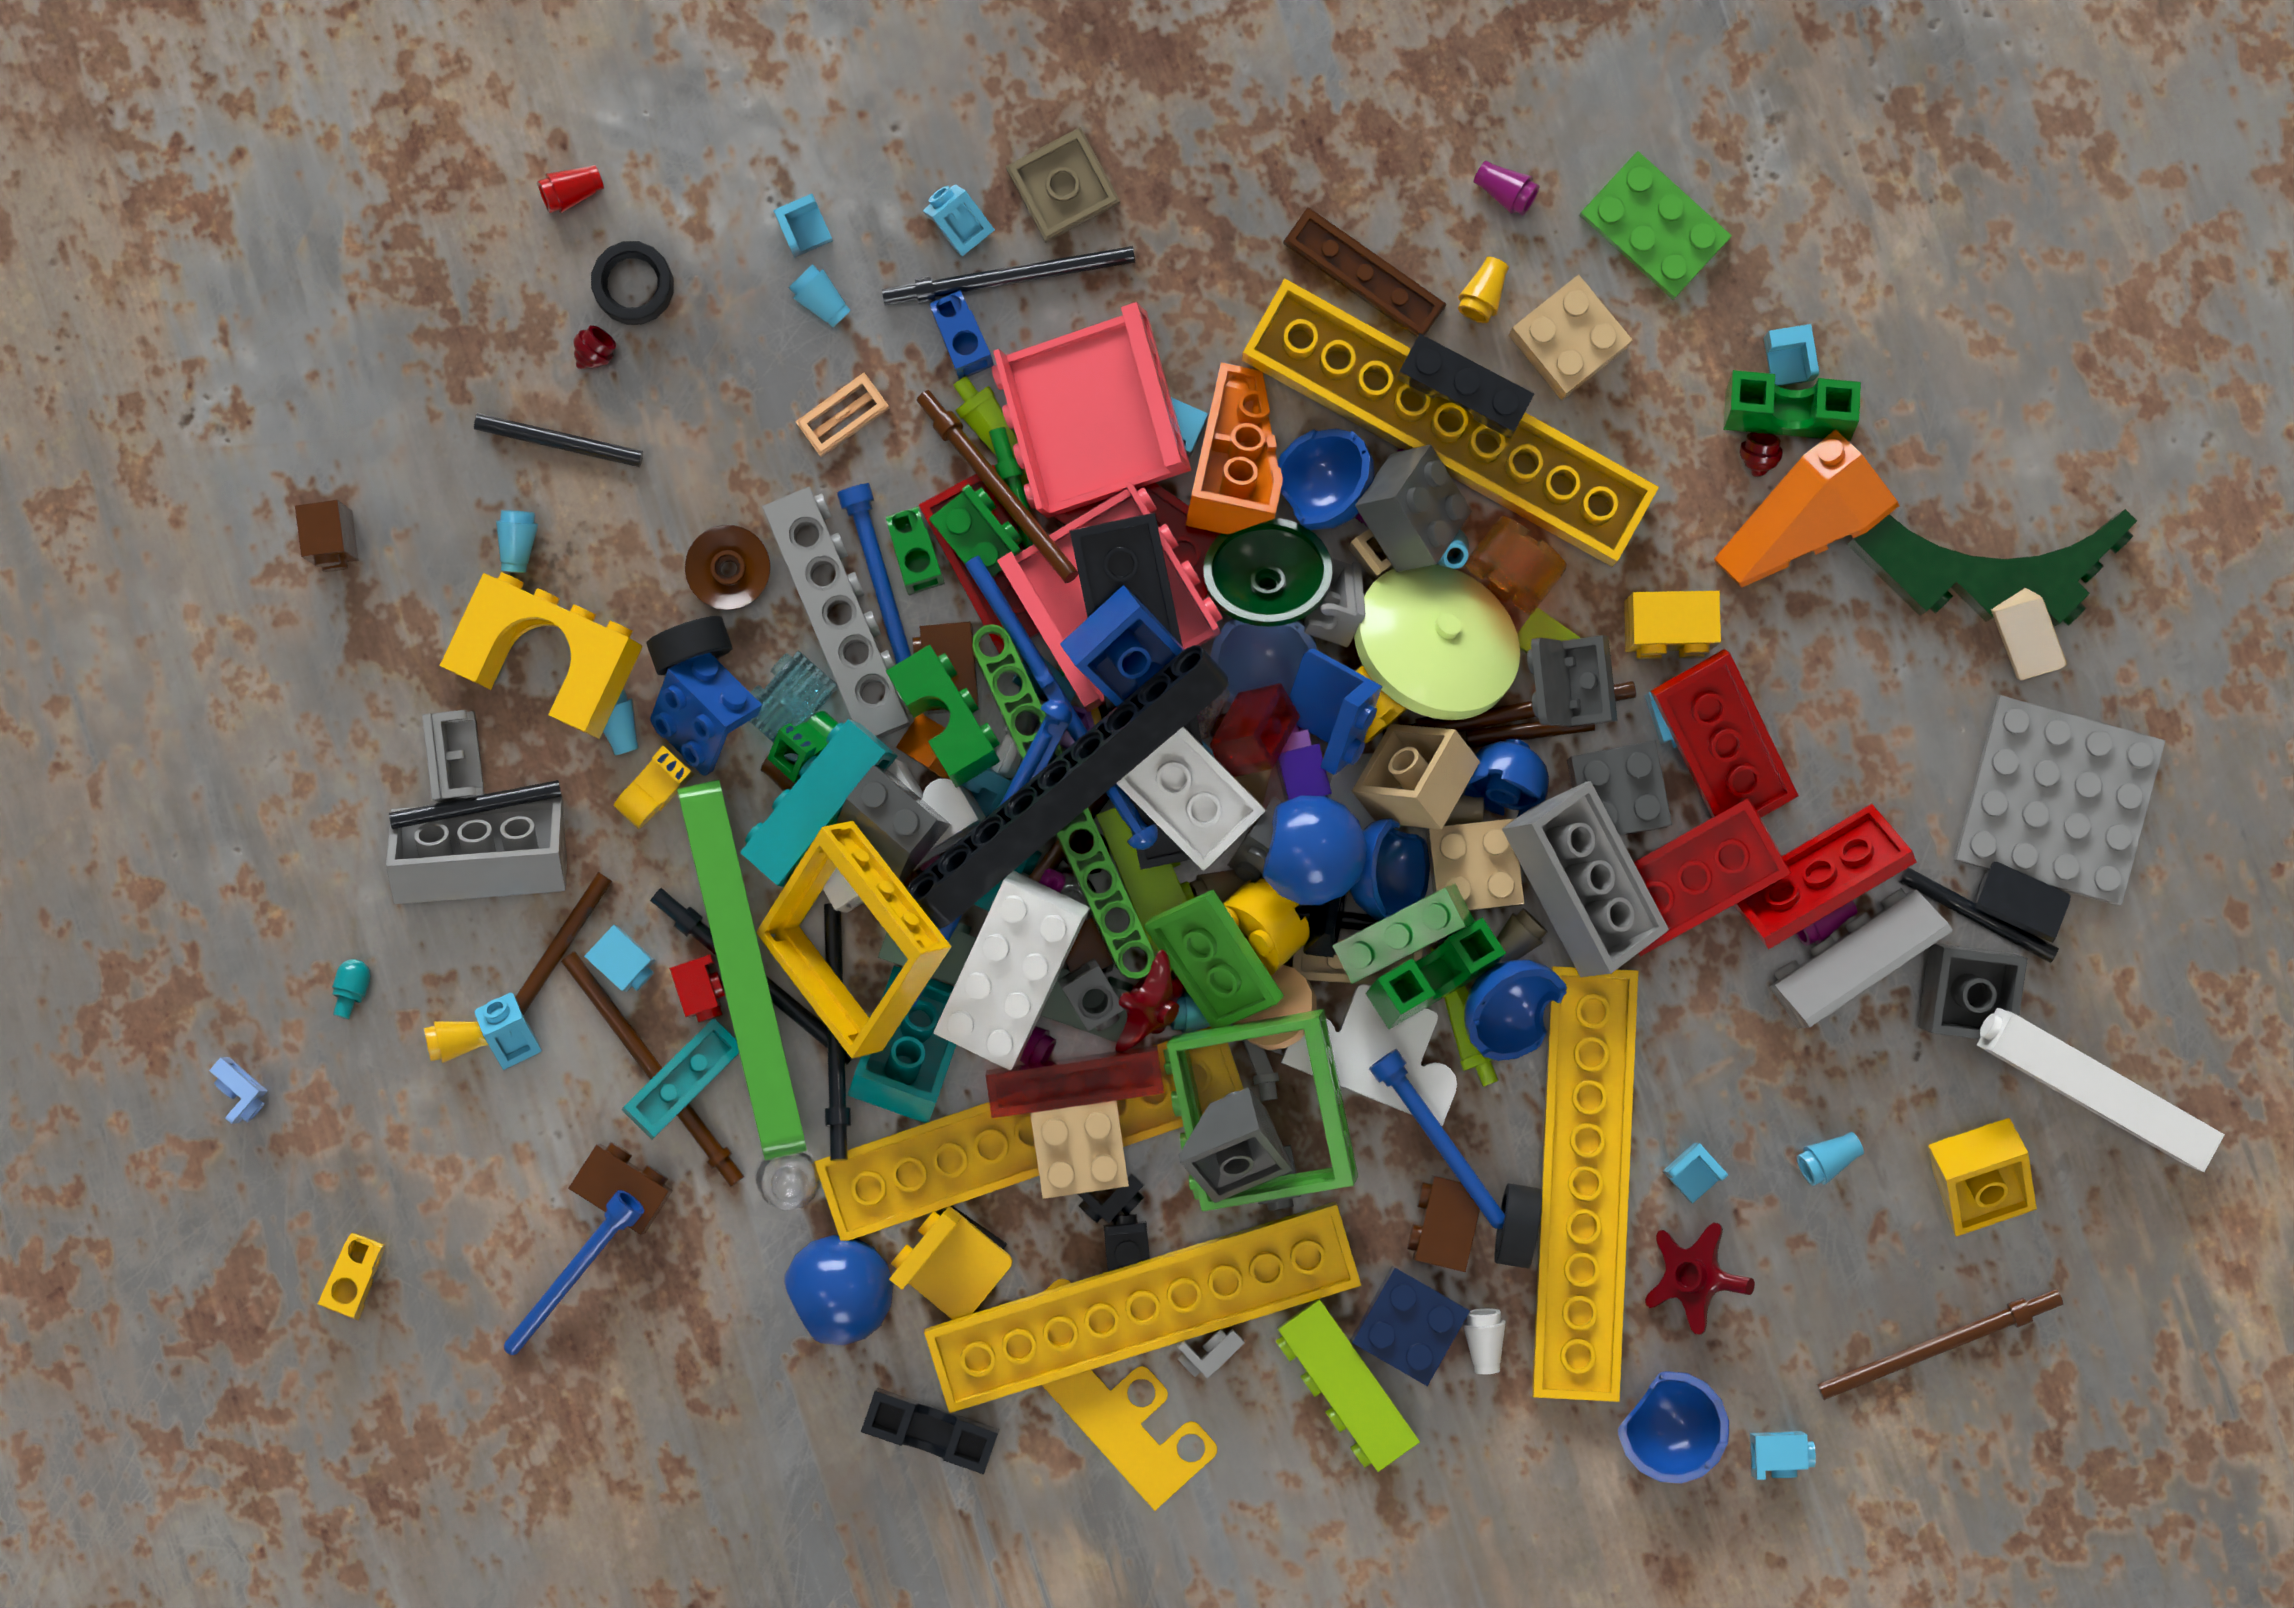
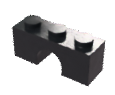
M1420 333L1397 376V380L1433 399L1441 397L1457 404L1471 413L1473 420L1509 439L1514 434L1534 396V393Z
M877 1388L874 1391L861 1432L899 1446L906 1445L941 1457L943 1461L984 1475L1000 1429Z

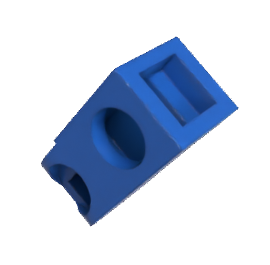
M960 290L929 304L959 380L994 366L991 353L972 311L969 310Z

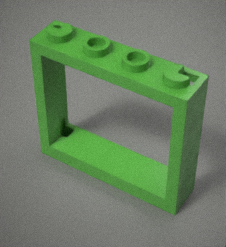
M1324 1009L1173 1035L1166 1044L1167 1049L1163 1050L1166 1062L1164 1068L1167 1075L1173 1074L1176 1091L1171 1092L1172 1107L1176 1117L1182 1116L1185 1132L1180 1133L1182 1149L1202 1117L1189 1049L1304 1029L1332 1167L1278 1176L1216 1203L1211 1200L1195 1179L1189 1175L1190 1190H1193L1194 1199H1199L1201 1211L1354 1186L1358 1178V1171Z

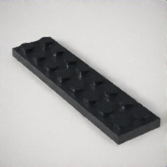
M1155 513L1069 530L1087 618L1124 585L1182 645ZM1104 695L1107 713L1109 714L1116 706ZM1196 715L1184 727L1203 745ZM1131 799L1132 803L1136 807L1140 817L1142 818L1143 822L1147 825V827L1156 824ZM1157 824L1158 837L1154 845L1145 850L1136 849L1140 870L1191 859Z

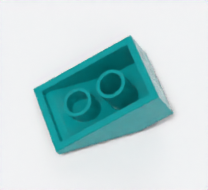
M893 966L882 998L902 968ZM930 978L916 1006L911 1007L883 1051L860 1057L847 1096L923 1123L929 1122L956 1048V1044L933 1033L954 989L953 986Z

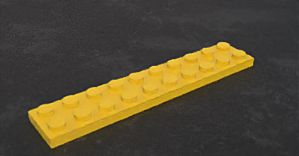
M1552 966L1551 970L1566 984L1567 993L1563 996L1561 1003L1552 1000L1549 1004L1541 1182L1542 1209L1539 1226L1532 1397L1620 1402L1638 971L1617 969L1611 974L1580 977L1575 967Z
M1210 1026V1027H1207V1028H1204V1029H1201V1030H1207V1029H1212V1028H1211V1026ZM1168 1041L847 1150L848 1160L831 1161L830 1156L814 1161L840 1240L849 1241L1039 1176L1030 1107L1115 1095L1123 1147L1184 1127L1182 1116L1176 1117L1172 1107L1171 1092L1176 1091L1173 1074L1167 1075L1164 1068L1166 1062L1163 1050L1167 1049L1166 1044ZM1228 1043L1189 1049L1202 1115L1210 1103L1224 1098L1231 1092L1244 1089Z
M1335 1201L925 1328L924 1334L948 1411L952 1413L1362 1285Z

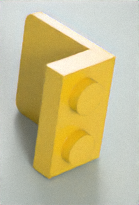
M949 1206L941 1216L933 1211L918 1229V1232L924 1236L914 1249L906 1244L895 1257L891 1265L897 1270L889 1280L901 1290L907 1284H910L954 1320L973 1314L1012 1266L1013 1260L1006 1251Z

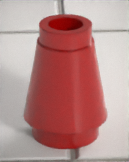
M596 165L546 173L545 179L537 181L542 200L549 213L559 210L562 214L597 191L604 189L603 181Z

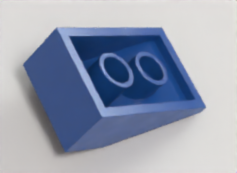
M1124 585L1060 643L1074 665L1116 707L1180 652L1185 650Z

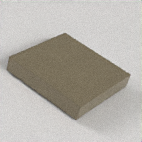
M1081 127L1006 166L1010 178L1045 243L1120 204L1117 194Z

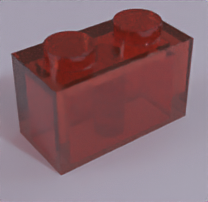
M1281 683L1239 692L1210 743L1213 755L1233 777L1273 769L1296 726L1300 715Z

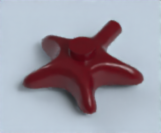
M1163 949L1157 953L1146 980L1138 982L1131 993L1125 992L1119 999V1005L1127 1011L1128 1017L1117 1041L1116 1052H1123L1132 1048L1150 1033H1162L1166 1026H1169L1178 1015L1180 1006L1177 1001L1186 989L1177 976L1171 980L1169 957Z
M1715 1222L1710 1224L1699 1239L1688 1249L1680 1247L1668 1232L1660 1230L1656 1235V1241L1663 1254L1666 1271L1659 1284L1648 1293L1645 1303L1647 1307L1653 1308L1669 1299L1678 1298L1685 1309L1691 1330L1694 1334L1701 1335L1706 1331L1708 1308L1715 1293L1729 1291L1751 1295L1755 1288V1282L1753 1278L1729 1274L1720 1268L1718 1250L1723 1233L1721 1224Z

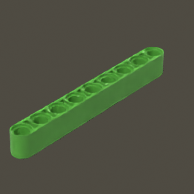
M986 625L980 628L974 635L972 644L973 654L1019 756L1023 761L1037 732L1030 736L1022 735L1015 727V719L1021 713H1033L1039 719L1041 726L1046 714L1040 709V701L1007 631L998 625ZM988 634L999 636L1004 643L1002 653L995 657L984 655L979 647L982 637ZM1012 673L1019 677L1022 689L1018 694L1005 696L998 690L997 681L1003 674ZM1058 745L1054 753L1056 758L1063 753L1060 745ZM1087 808L1059 831L1056 837L1088 907H1090V912L1117 970L1126 978H1143L1150 971L1155 959L1154 952L1092 815ZM1075 830H1085L1092 836L1093 847L1088 853L1078 854L1070 848L1069 836ZM1103 869L1110 875L1111 885L1105 893H1094L1089 889L1087 876L1090 871ZM1120 908L1127 913L1129 923L1123 932L1114 933L1106 927L1105 915L1110 909ZM1131 947L1140 948L1146 954V965L1139 972H1131L1123 964V955Z
M718 779L679 788L677 792L764 1159L768 1161L807 1151L720 781Z

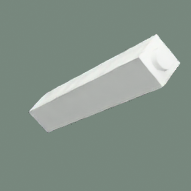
M1997 1008L1994 1014H1990L1981 1026V1038L1976 1046L2184 1165L2205 1172L2225 1134L2012 1012Z

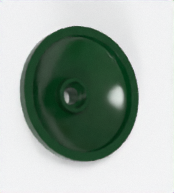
M1275 518L1228 535L1221 533L1213 541L1206 553L1203 566L1204 584L1214 604L1231 618L1254 626H1282L1308 616L1321 605L1331 587L1332 561L1325 544L1315 533L1296 522Z

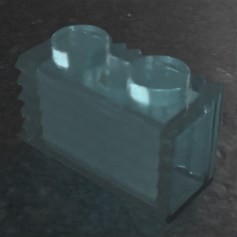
M799 650L793 657L788 653L784 654L770 671L775 675L771 682L765 688L757 685L750 692L762 704L759 715L749 722L772 742H774L778 730L785 725L791 723L795 727L802 722H807L838 689L837 684Z

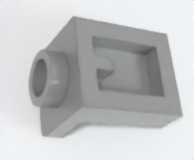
M1233 1328L1227 1334L1220 1329L1202 1346L1207 1352L1202 1358L1186 1341H1182L1177 1345L1183 1353L1178 1360L1194 1377L1202 1372L1208 1379L1245 1341Z

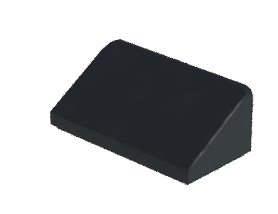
M1993 862L1981 881L1974 908L2053 943L2066 914L2071 895L2002 863Z
M1348 892L1344 896L1326 902L1323 905H1312L1308 923L1309 938L1303 948L1304 954L1334 958L1336 952L1332 945L1339 941Z

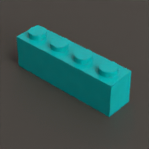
M847 719L845 723L841 722L836 725L826 738L828 744L818 757H811L799 771L801 778L791 790L786 789L776 798L772 805L774 811L764 823L760 822L755 825L745 838L747 844L740 853L777 886L784 887L821 827L836 824L846 798L870 768L876 765L888 769L898 757L896 753L861 723Z

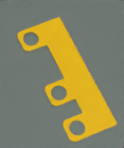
M1064 1278L1057 1279L1045 1291L1070 1284L1071 1282ZM1140 1366L1135 1368L1111 1391L1092 1370L1042 1385L1154 1511L1217 1454L1216 1443L1196 1422H1186L1161 1445L1143 1428L1141 1423L1156 1411L1168 1397L1167 1389L1146 1367ZM1138 1379L1148 1380L1155 1388L1154 1400L1145 1407L1133 1405L1128 1398L1127 1392L1130 1384ZM1187 1434L1199 1436L1205 1445L1203 1456L1195 1462L1183 1460L1177 1452L1179 1440Z

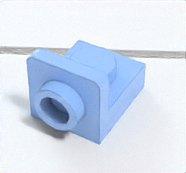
M220 1057L209 1070L218 1078L214 1084L231 1099H235L236 1096L241 1098L225 1119L231 1124L240 1123L242 1120L248 1123L263 1108L265 1103L260 1099L268 1090L230 1057Z

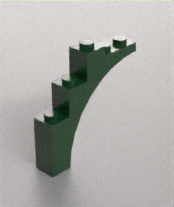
M2124 509L2092 535L2069 547L2039 556L2010 559L1971 556L1938 546L1908 530L1890 514L1867 533L1853 538L1847 545L1919 616L1929 609L1936 614L1953 597L1948 591L1952 588L1987 622L1994 618L1991 609L2024 588H2027L2043 598L2054 627L2062 621L2069 626L2086 609L2081 602L2090 594L2078 581L2081 579L2085 584L2090 581L2104 566L2099 561L2109 549L2116 554L2131 540L2134 535L2128 530L2137 520Z

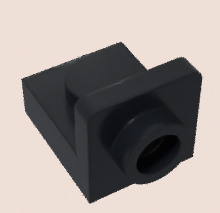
M1137 1214L1118 1215L1112 1219V1224L1103 1225L1108 1272L1150 1259L1147 1222H1138Z

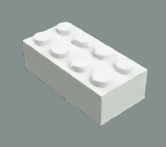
M1013 870L1001 884L933 1033L1012 1071L1023 1054L1090 907Z

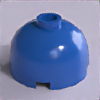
M1507 739L1505 742L1491 743L1483 746L1475 754L1480 763L1467 784L1464 795L1484 797L1485 810L1504 816L1505 810L1503 807L1511 810H1519L1517 815L1519 817L1531 807L1546 801L1549 786L1547 766L1538 754L1531 750L1530 746L1524 741Z

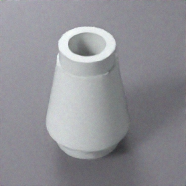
M1498 1309L1471 1310L1467 1316V1321L1463 1323L1474 1365V1373L1495 1374L1500 1372L1506 1321L1501 1319V1311Z

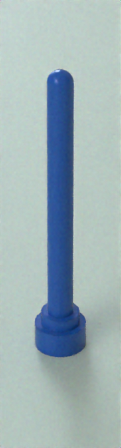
M865 483L837 492L841 509H846L848 516H853L895 662L898 664L911 656V652L869 513L873 509L871 501L874 500L870 483Z
M1397 1048L1389 1052L1370 1066L1369 1070L1379 1083L1383 1081L1387 1087H1393L1491 1226L1495 1229H1502L1505 1214L1405 1076L1408 1073L1404 1067L1407 1062Z
M618 1190L606 1204L607 1211L604 1213L606 1219L505 1341L504 1350L507 1354L515 1355L523 1348L619 1229L625 1230L627 1226H634L643 1215L644 1208L635 1197L622 1190Z

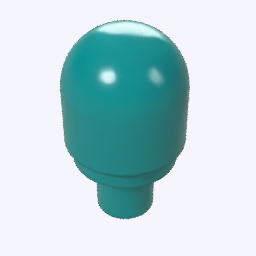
M349 959L339 966L332 985L334 989L332 995L338 997L333 1012L334 1016L349 1020L354 1002L361 1003L362 998H365L371 973L363 961Z

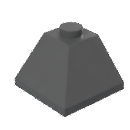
M1249 1087L1241 1091L1231 1092L1224 1098L1210 1103L1178 1155L1180 1163L1214 1203L1293 1171L1291 1162L1266 1108Z

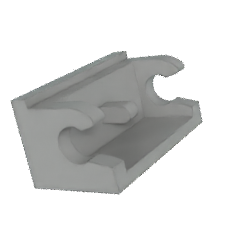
M1331 558L1333 574L1330 590L1321 605L1303 618L1304 633L1348 647L1359 623H1362L1365 617L1361 564L1354 561L1351 565Z
M458 710L422 714L432 800L444 802L485 794L475 712Z

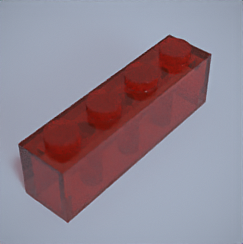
M1157 1045L1129 1049L1123 1052L1115 1051L1014 1066L1012 1071L1006 1068L987 1070L985 1075L991 1118L1164 1093Z

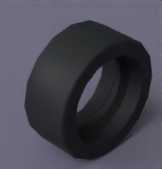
M622 241L608 247L597 258L591 272V289L598 305L611 319L626 325H642L657 319L668 308L674 293V277L667 261L654 247L640 241ZM626 259H640L647 262L654 269L657 276V289L654 296L647 304L639 307H625L618 304L611 297L608 290V277L611 270L619 262Z
M722 616L703 617L674 626L658 633L646 642L657 675H666L669 668L687 659L706 653H711L718 659L733 649Z
M1508 1183L1500 1208L1505 1214L1504 1225L1502 1229H1497L1494 1260L1497 1264L1528 1269L1533 1260L1538 1238L1542 1209V1189Z

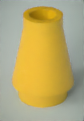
M1486 257L1481 268L1458 296L1460 301L1458 306L1459 312L1479 323H1488L1491 316L1497 315L1504 280L1509 266L1495 257Z
M433 1021L434 1026L424 1028L430 1061L441 1059V1062L444 1063L476 1048L488 1045L478 1021Z

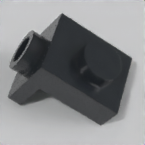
M1131 1173L1128 1177L1129 1186L1117 1188L1103 1204L1090 1192L1078 1194L1083 1199L1078 1206L1096 1223L1101 1218L1110 1223L1120 1211L1125 1215H1129L1143 1200L1144 1196L1139 1190L1145 1184Z

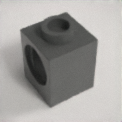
M1094 958L1057 980L1088 1032L1095 1027L1097 1031L1110 1027L1119 1020L1118 1013L1125 1010L1119 1005L1118 996ZM1100 989L1104 992V999L1099 1006L1088 1008L1082 1005L1083 996L1087 991Z

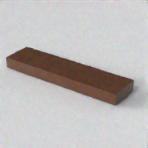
M1307 207L1283 241V244L1416 337H1418L1419 333L1424 336L1427 334L1447 305L1309 207Z

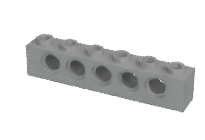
M806 487L763 505L762 508L851 719L861 723L878 739L910 726L911 724L907 716L911 713L886 673V670L895 666L888 650L880 653L874 637L881 635L880 629L872 611L864 614L857 598L865 594L856 573L852 572L847 575L841 559L847 557L848 554L839 533L830 535L824 521L832 516L823 495L814 496L811 488ZM804 526H813L819 530L818 541L810 547L800 546L796 542V535ZM820 565H830L836 571L834 581L827 586H819L813 582V572ZM837 604H847L852 608V617L844 625H834L829 620L830 610ZM853 643H863L869 649L868 658L862 664L853 665L846 661V650ZM870 682H879L885 686V696L877 704L866 703L862 698V690Z

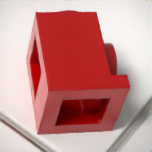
M711 954L669 968L685 1017L696 1016L698 1023L723 1015L719 998L726 995L718 971L710 972L709 966L717 964L714 955Z

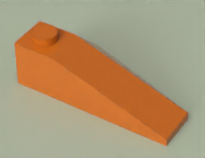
M1222 362L1220 364L1191 494L1186 526L1228 535L1275 519L1283 477L1281 468L1278 467L1275 435H1272L1269 419L1270 408L1263 372L1260 370Z
M1834 430L1800 458L1714 560L1742 588L1789 567L1791 560L1811 551H1814L1815 555L1828 550L1827 544L1850 534L1852 538L1867 533L1898 508L1899 503L1862 453L1837 430Z

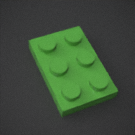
M1639 151L1629 159L1579 215L1672 300L1681 293L1732 236Z
M1210 890L1150 918L1144 925V928L1159 950L1163 949L1167 952L1171 968L1212 1029L1228 1026L1276 1005L1283 998V993L1214 890Z

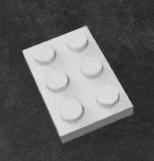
M1184 726L1116 783L1203 871L1266 811Z

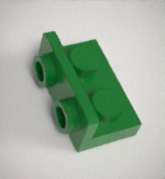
M967 484L962 488V493L932 515L929 520L964 564L970 559L980 556L991 576L995 578L1003 571L997 560L1010 552L1014 556L1022 552L1018 545L1023 542V539L1009 521L1003 525L999 523L991 513L997 507L982 488L975 492Z

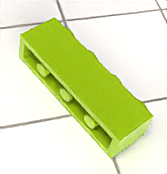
M1114 807L1097 814L1096 817L1130 901L1156 957L1160 950L1144 928V925L1150 918L1195 897L1188 881L1180 884L1174 868L1181 865L1180 862L1140 870L1136 849L1127 843L1132 837L1131 829Z
M1320 1299L1313 1301L1277 1327L1282 1336L1275 1340L1290 1362L1297 1357L1307 1372L1300 1376L1314 1397L1323 1393L1332 1406L1325 1413L1339 1433L1347 1428L1356 1440V1443L1350 1448L1364 1468L1372 1464L1377 1472H1379L1420 1443Z

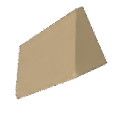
M2024 588L1991 609L2018 680L2021 681L2059 670L2067 665L2045 602L2040 595Z

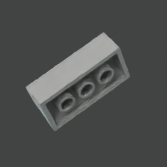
M1591 781L1584 782L1531 807L1502 828L1580 977L1613 973L1669 930Z
M562 797L392 829L390 824L386 870L394 904L565 891L567 854ZM410 808L391 809V812L400 811V810H405V809H410Z
M1900 888L1880 902L1884 907L1883 910L1871 918L1865 912L1846 924L1845 927L1849 933L1837 941H1834L1829 936L1810 949L1813 957L1801 965L1796 960H1793L1776 971L1774 975L1778 980L1769 987L1797 1029L1810 1028L1953 932L1949 923L1918 890L1905 894L1903 889Z

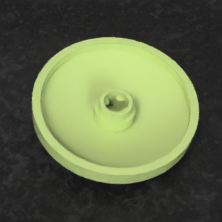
M1438 564L1396 572L1393 568L1381 575L1364 595L1365 617L1362 623H1359L1354 635L1357 653L1371 679L1381 685V690L1401 706L1420 715L1435 719H1467L1491 709L1512 685L1520 664V644L1515 626L1505 607L1496 596L1474 578L1456 569L1443 567Z

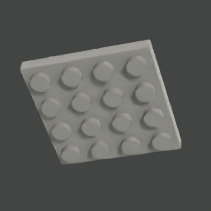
M1997 696L1954 860L1987 870L1993 862H1999L2057 889L2118 906L2122 905L2166 740L2006 696Z

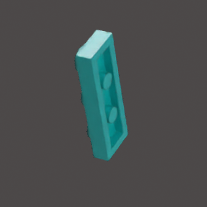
M713 1018L622 1108V1111L653 1140L739 1054L736 1039Z

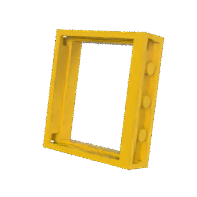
M854 821L821 827L756 931L758 937L852 1059L883 1051L952 947ZM836 867L908 959L870 1018L799 927Z

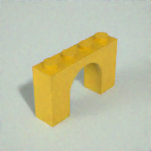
M503 572L500 573L498 579L483 573L439 666L491 690L511 647L520 636L531 629L541 626L559 627L568 640L571 661L567 676L548 715L600 739L643 647L630 638L633 631L609 620L607 627L595 623L596 614L575 604L572 605L570 611L557 605L560 598L539 588L532 595L521 590L524 582Z

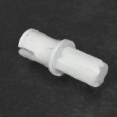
M1039 699L1040 704L1042 706L1045 703V701ZM1021 713L1015 719V727L1022 735L1030 736L1033 735L1039 719L1033 713ZM1004 726L1003 731L1006 734L996 753L1001 762L992 766L991 770L1006 778H1012L1018 769L1021 758L1007 727Z

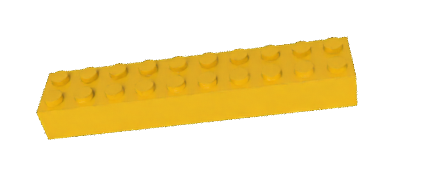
M1284 278L1242 353V361L1399 449L1408 450L1432 445L1451 478L1605 564L1613 567L1618 562L1659 488L1658 486L1526 412L1511 439L1473 420V415L1457 404L1441 397L1433 399L1397 380L1399 371L1411 348Z

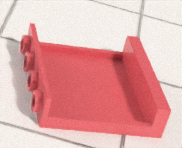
M1137 302L1122 306V316L1006 355L1000 349L993 351L997 364L992 366L993 378L998 389L1004 390L1007 404L1002 406L1003 415L1009 429L1015 430L1018 444L1013 445L1014 455L1019 467L1026 470L1029 481L1028 484L1024 485L1025 495L1032 509L1036 508L1046 518L1114 497L1127 489L1125 484L1129 481L1132 482L1135 489L1192 471L1148 313Z
M1127 482L1125 484L1126 490L1049 535L1050 538L1077 569L1069 530L1152 513L1157 508L1144 487L1136 491L1132 482ZM1165 523L1158 527L1182 646L1184 649L1193 645L1201 646L1221 634L1216 622L1223 618L1210 596L1202 600L1194 586L1201 581L1188 560L1180 564L1172 550L1179 545ZM1034 544L1016 556L1010 552L998 559L997 562L1087 713L1104 704V694L1074 665L1060 645L1064 639L1087 619L1079 574L1073 581L1065 583Z

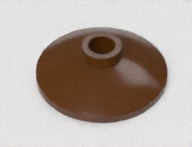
M720 525L706 530L692 543L685 560V575L692 592L706 605L720 610H735L751 604L762 594L770 577V558L764 544L754 533L740 526ZM726 562H733L737 566L736 573L731 577L722 575L721 568Z

